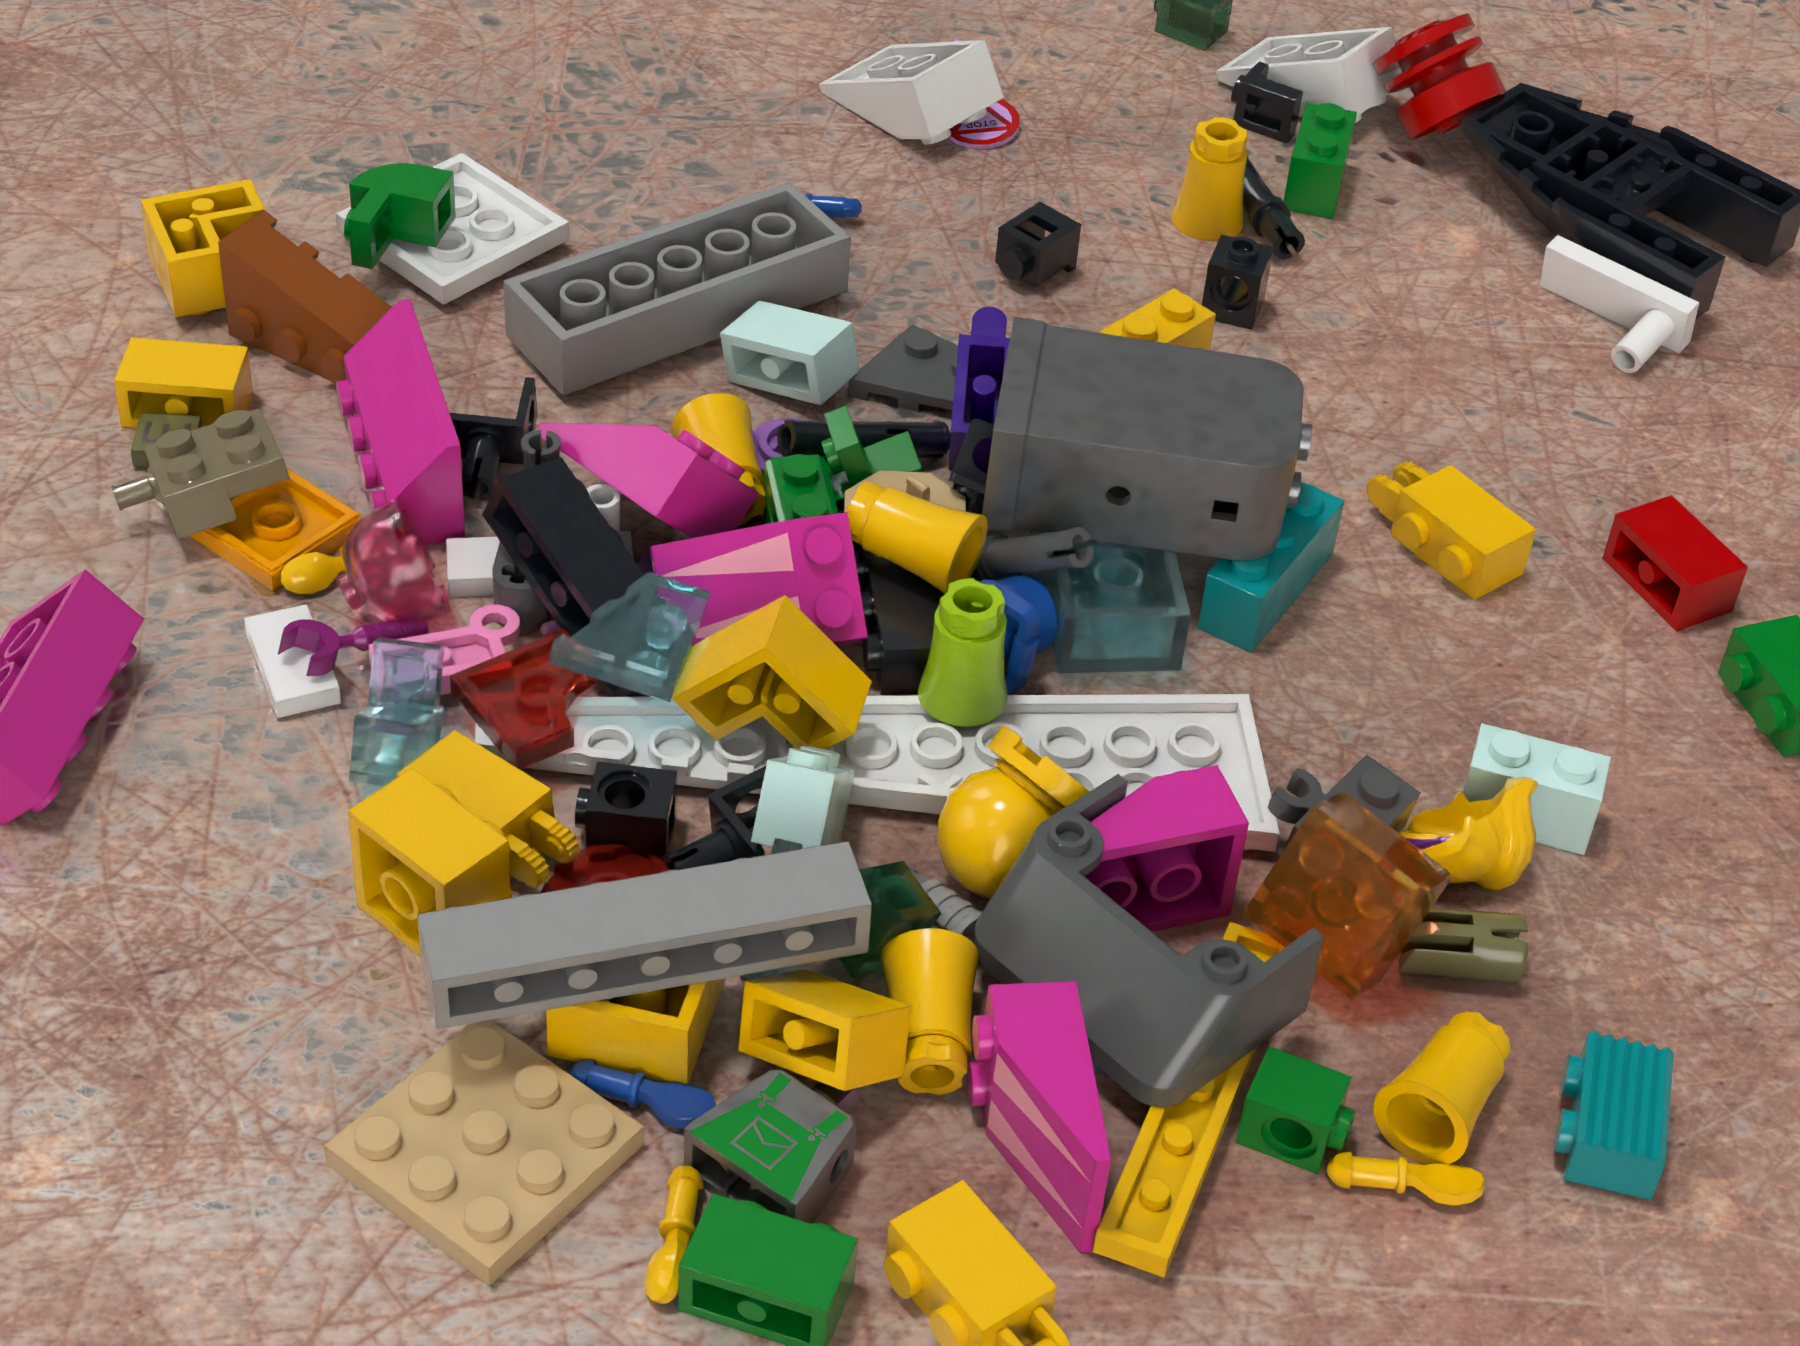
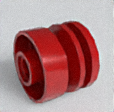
M1468 13L1452 19L1434 21L1409 33L1394 43L1395 45L1388 52L1373 62L1378 75H1383L1399 68L1402 70L1401 74L1384 85L1387 93L1410 88L1414 95L1396 110L1410 141L1435 131L1440 135L1460 126L1463 118L1507 92L1493 62H1485L1469 67L1465 60L1484 44L1479 36L1459 44L1457 43V38L1475 26Z

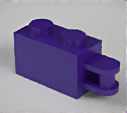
M983 307L977 310L972 318L971 335L959 334L950 433L949 470L951 471L971 421L977 418L991 424L995 423L1010 338H1006V315L995 307ZM992 438L979 441L974 447L972 454L976 467L988 473Z

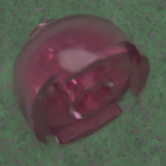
M396 498L373 509L356 521L345 537L341 553L346 572L336 577L338 585L353 611L364 606L377 622L381 623L392 620H426L429 623L453 611V606L444 584L437 587L433 580L436 577L433 568L436 566L405 509H400L399 501Z

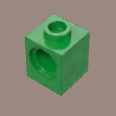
M1269 1046L1245 1097L1235 1143L1318 1174L1329 1147L1342 1151L1349 1136L1356 1110L1344 1105L1352 1077Z

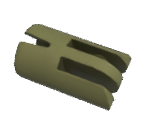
M1410 905L1399 907V926L1402 928L1399 932V951L1402 953L1399 957V974L1517 983L1522 979L1528 955V943L1519 940L1520 932H1528L1527 922L1522 915Z

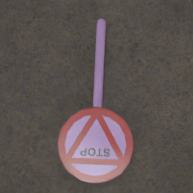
M1001 99L986 108L987 115L983 118L966 124L959 123L950 128L951 135L948 139L958 145L971 149H989L1002 146L1012 140L1019 131L1020 116L1014 106Z

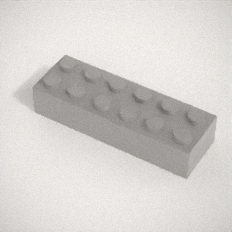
M788 182L504 280L506 336L564 396L721 338V331L759 300L800 309L848 291L851 236L795 186Z

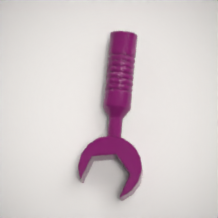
M419 615L357 626L351 634L339 636L332 627L322 622L300 619L290 622L284 627L278 655L294 646L315 652L316 654L310 657L306 676H321L329 673L334 668L339 649L354 647L360 651L369 650L368 644L428 634V624L425 618Z

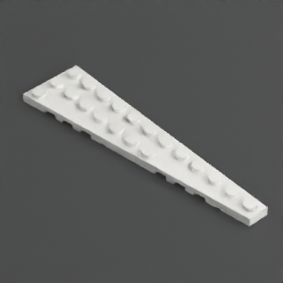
M1249 694L1007 695V705L996 719L986 724L972 727L949 725L933 718L921 706L918 695L867 696L855 734L825 749L840 754L838 765L855 769L848 805L941 814L949 793L970 774L996 768L994 761L998 757L986 746L1003 725L1022 737V742L1041 758L1044 755L1047 756L1089 791L1119 774L1128 781L1125 796L1127 797L1154 777L1172 774L1177 771H1188L1218 765L1249 822L1243 851L1253 849L1276 852L1280 835L1276 817L1267 807L1271 799V792ZM477 697L475 743L511 765L522 768L594 776L597 762L673 770L677 771V785L720 789L766 766L769 759L788 756L789 748H795L763 716L715 740L672 697ZM756 789L749 793L761 794V789Z

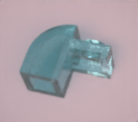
M382 637L374 641L368 706L354 717L349 781L386 786L397 778L396 774L439 742L444 715V705H439L445 646Z

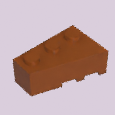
M263 209L218 241L229 335L328 379L333 383L346 380L344 355L392 306L347 273L339 278L315 259L318 258L319 254L317 249L306 241L299 246L295 245L273 228L276 226L277 219Z

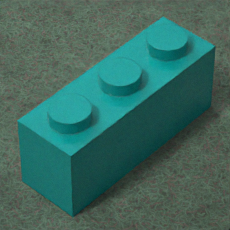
M1301 482L1296 509L1286 507L1278 545L1270 554L1259 559L1247 561L1220 558L1207 573L1197 629L1252 653L1333 555L1345 500L1322 491L1314 485Z

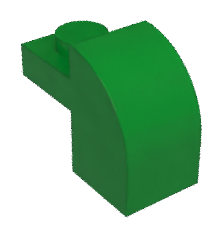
M398 163L378 166L355 177L349 183L351 209L344 223V237L346 241H350L352 265L373 269L393 239L436 248L456 218L453 172L418 164Z
M847 406L824 414L831 438L823 440L821 443L828 460L826 466L838 513H840V510H844L845 491L851 488V485L863 481L879 470L924 473L908 431L863 448Z

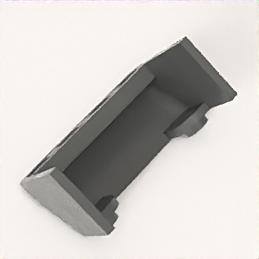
M1117 774L1046 819L1036 828L978 918L975 925L973 943L979 952L978 963L1001 984L1076 981L1092 1062L1136 1100L1154 1107H1169L1177 1105L1190 1097L1307 1010L1324 935L1313 927L1266 962H1263L1241 944L1223 939L1208 940L1198 944L1182 956L1084 877L1100 864L1104 848V840L1100 831L1090 822L1126 796L1128 781Z

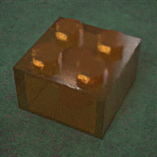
M1343 791L1313 806L1242 914L1283 947H1287L1314 927L1324 935L1316 972L1353 1000L1381 981L1454 875Z

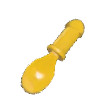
M386 535L382 536V539L349 549L341 547L338 557L319 552L302 554L286 563L281 571L280 581L286 590L293 593H316L326 589L341 571H344L348 577H352L358 571L385 563L394 564L404 557L407 551V544L399 536Z
M1343 1152L1337 1154L1328 1162L1326 1170L1332 1182L1342 1188L1350 1189L1351 1185L1394 1189L1396 1193L1403 1194L1406 1186H1413L1434 1202L1451 1206L1472 1203L1482 1196L1485 1189V1179L1482 1174L1470 1167L1439 1163L1413 1164L1407 1163L1405 1157H1398L1397 1160L1352 1156V1152Z
M690 1165L676 1167L667 1181L666 1188L669 1194L665 1216L659 1223L658 1228L659 1234L665 1239V1242L651 1256L643 1277L646 1295L652 1301L659 1304H668L677 1295L679 1263L696 1229L694 1218L698 1194L703 1189L704 1183L699 1171Z

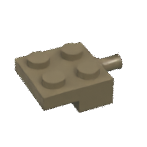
M259 408L249 412L246 410H235L225 413L217 418L215 423L192 431L178 429L163 434L155 443L143 446L149 462V467L146 471L147 475L115 486L112 485L111 488L120 511L156 498V501L165 505L176 537L180 539L237 520L230 498L289 479L290 477L283 456Z

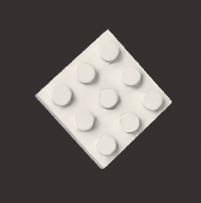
M460 153L433 166V168L452 171L454 174L456 218L436 248L393 239L379 261L444 305L568 241L569 222L467 155ZM351 206L336 213L337 232L343 236L345 219Z

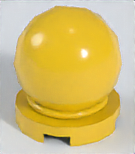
M1004 725L986 746L998 757L994 761L996 768L972 773L949 793L938 819L937 845L944 868L961 888L983 899L992 898L1036 828L1043 821L1090 792L1047 756L1044 755L1041 758L1022 742V737Z

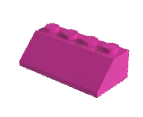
M410 299L400 300L344 355L346 380L336 381V392L341 415H352V417H347L351 449L353 453L363 451L362 454H358L364 490L373 488L375 490L369 493L374 525L376 528L386 527L388 535L399 536L404 539L407 548L443 543L448 538H465L460 442Z
M86 569L10 621L0 638V824L9 823L29 809L35 813L40 812L55 798L63 784L57 777L63 765L69 763L80 752L88 739V735L83 731L88 720L103 709L112 696L113 690L108 687L111 678L128 664L137 650V647L131 642L144 618Z

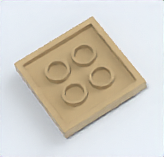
M488 1020L467 1025L326 1143L324 1150L328 1166L487 1285L491 1286L644 1145V1126L497 1023Z

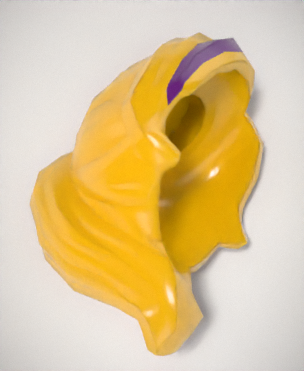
M1528 777L1507 779L1504 788L1493 799L1469 802L1464 793L1458 792L1448 805L1427 809L1412 816L1406 829L1395 832L1390 845L1397 852L1399 861L1408 863L1411 868L1416 869L1431 880L1439 883L1475 882L1486 890L1493 892L1501 891L1515 884L1532 860L1536 831L1532 817L1531 796L1538 787V782Z

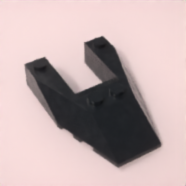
M1519 83L1461 120L1460 130L1531 214L1555 236L1559 235L1699 302L1696 319L1710 309L1726 257L1646 215L1656 210L1739 253L1745 260L1758 263L1764 267L1770 265L1794 246L1800 227V190L1677 128L1665 126L1661 129L1660 133L1632 125L1633 115L1616 110L1609 113L1608 117L1580 110L1582 100Z

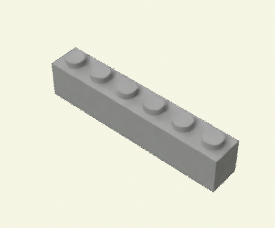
M847 841L823 846H810L800 850L752 858H739L729 862L682 870H669L658 874L611 882H598L587 886L540 894H527L516 898L463 907H450L440 911L417 914L421 964L437 1030L868 953L872 903L850 843Z

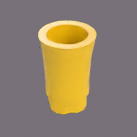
M1213 117L1209 121L1199 122L1195 129L1194 139L1190 143L1181 190L1171 214L1175 227L1192 238L1204 241H1218L1221 234L1235 237L1243 229V188L1248 156L1246 147L1247 130L1240 127L1235 120Z
M728 393L706 394L689 401L674 416L671 424L672 436L677 439L682 430L685 429L745 469L739 480L759 493L738 526L745 525L752 517L762 514L766 507L764 477L757 459L753 440L750 408L744 400Z
M870 481L863 482L858 487L853 500L846 509L852 541L862 544L864 550L887 559L921 577L944 594L947 593L948 584L959 579L971 577L986 541L988 530L986 516L948 508L915 497L891 486L885 489Z
M935 928L908 931L891 939L882 949L880 957L888 997L911 1005L904 1076L897 1078V1080L904 1089L914 1094L931 1093L938 1096L952 1093L963 1086V1076L967 1073V1061L972 1053V999L979 952L971 940L953 931Z
M1465 1011L1455 1014L1448 1025L1442 1026L1434 1033L1424 1049L1406 1069L1378 1092L1373 1104L1375 1122L1384 1138L1397 1151L1423 1164L1439 1163L1448 1165L1463 1156L1475 1123L1488 1097L1503 1076L1504 1060L1511 1052L1509 1037L1500 1025L1489 1022L1478 1012Z

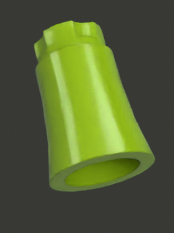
M973 578L954 581L948 584L947 593L941 597L940 604L935 612L933 637L927 665L918 688V699L923 709L929 715L943 723L961 727L983 725L996 719L1007 705L1008 696L1004 674V642L1007 625L1004 613L1005 600L1002 592L993 584H983Z

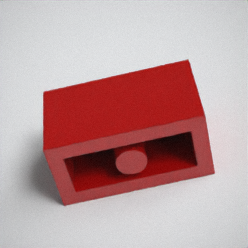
M1672 495L1616 513L1602 557L1676 632L1733 612L1748 569L1746 564Z

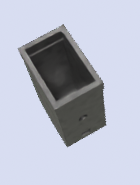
M1014 317L993 428L982 515L987 517L988 528L1012 531L1014 529L1050 533L1081 527L1087 530L1091 540L1240 561L1265 557L1278 545L1286 507L1296 509L1302 473L1295 471L1297 460L1307 461L1312 424L1302 423L1303 384L1300 378L1288 367L1267 359L1047 325L1045 321Z

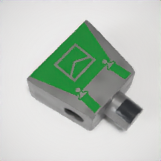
M769 1070L693 1120L684 1128V1165H690L699 1171L704 1183L703 1188L711 1194L714 1193L737 1201H753L764 1206L769 1211L807 1223H814L850 1171L854 1161L857 1124L849 1113L859 1104L857 1089L843 1091L819 1081L810 1089L783 1070Z

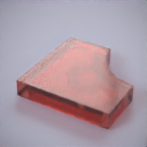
M564 629L450 675L451 693L506 760L520 770L574 747V729L567 717V711L579 694L597 684V666Z

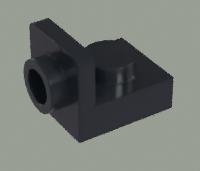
M1259 61L1246 75H1240L1235 82L1231 94V103L1236 104L1233 120L1244 129L1287 144L1296 133L1303 91L1267 79L1269 64Z

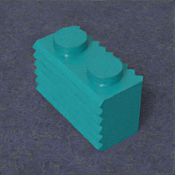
M1596 1030L1587 1034L1580 1056L1568 1054L1563 1068L1559 1095L1571 1098L1572 1103L1570 1110L1562 1109L1560 1112L1553 1145L1554 1152L1563 1153L1566 1156L1563 1173L1564 1180L1652 1200L1666 1163L1674 1053L1669 1047L1659 1050L1655 1044L1644 1046L1640 1040L1630 1043L1626 1037L1616 1040L1612 1034L1601 1036Z

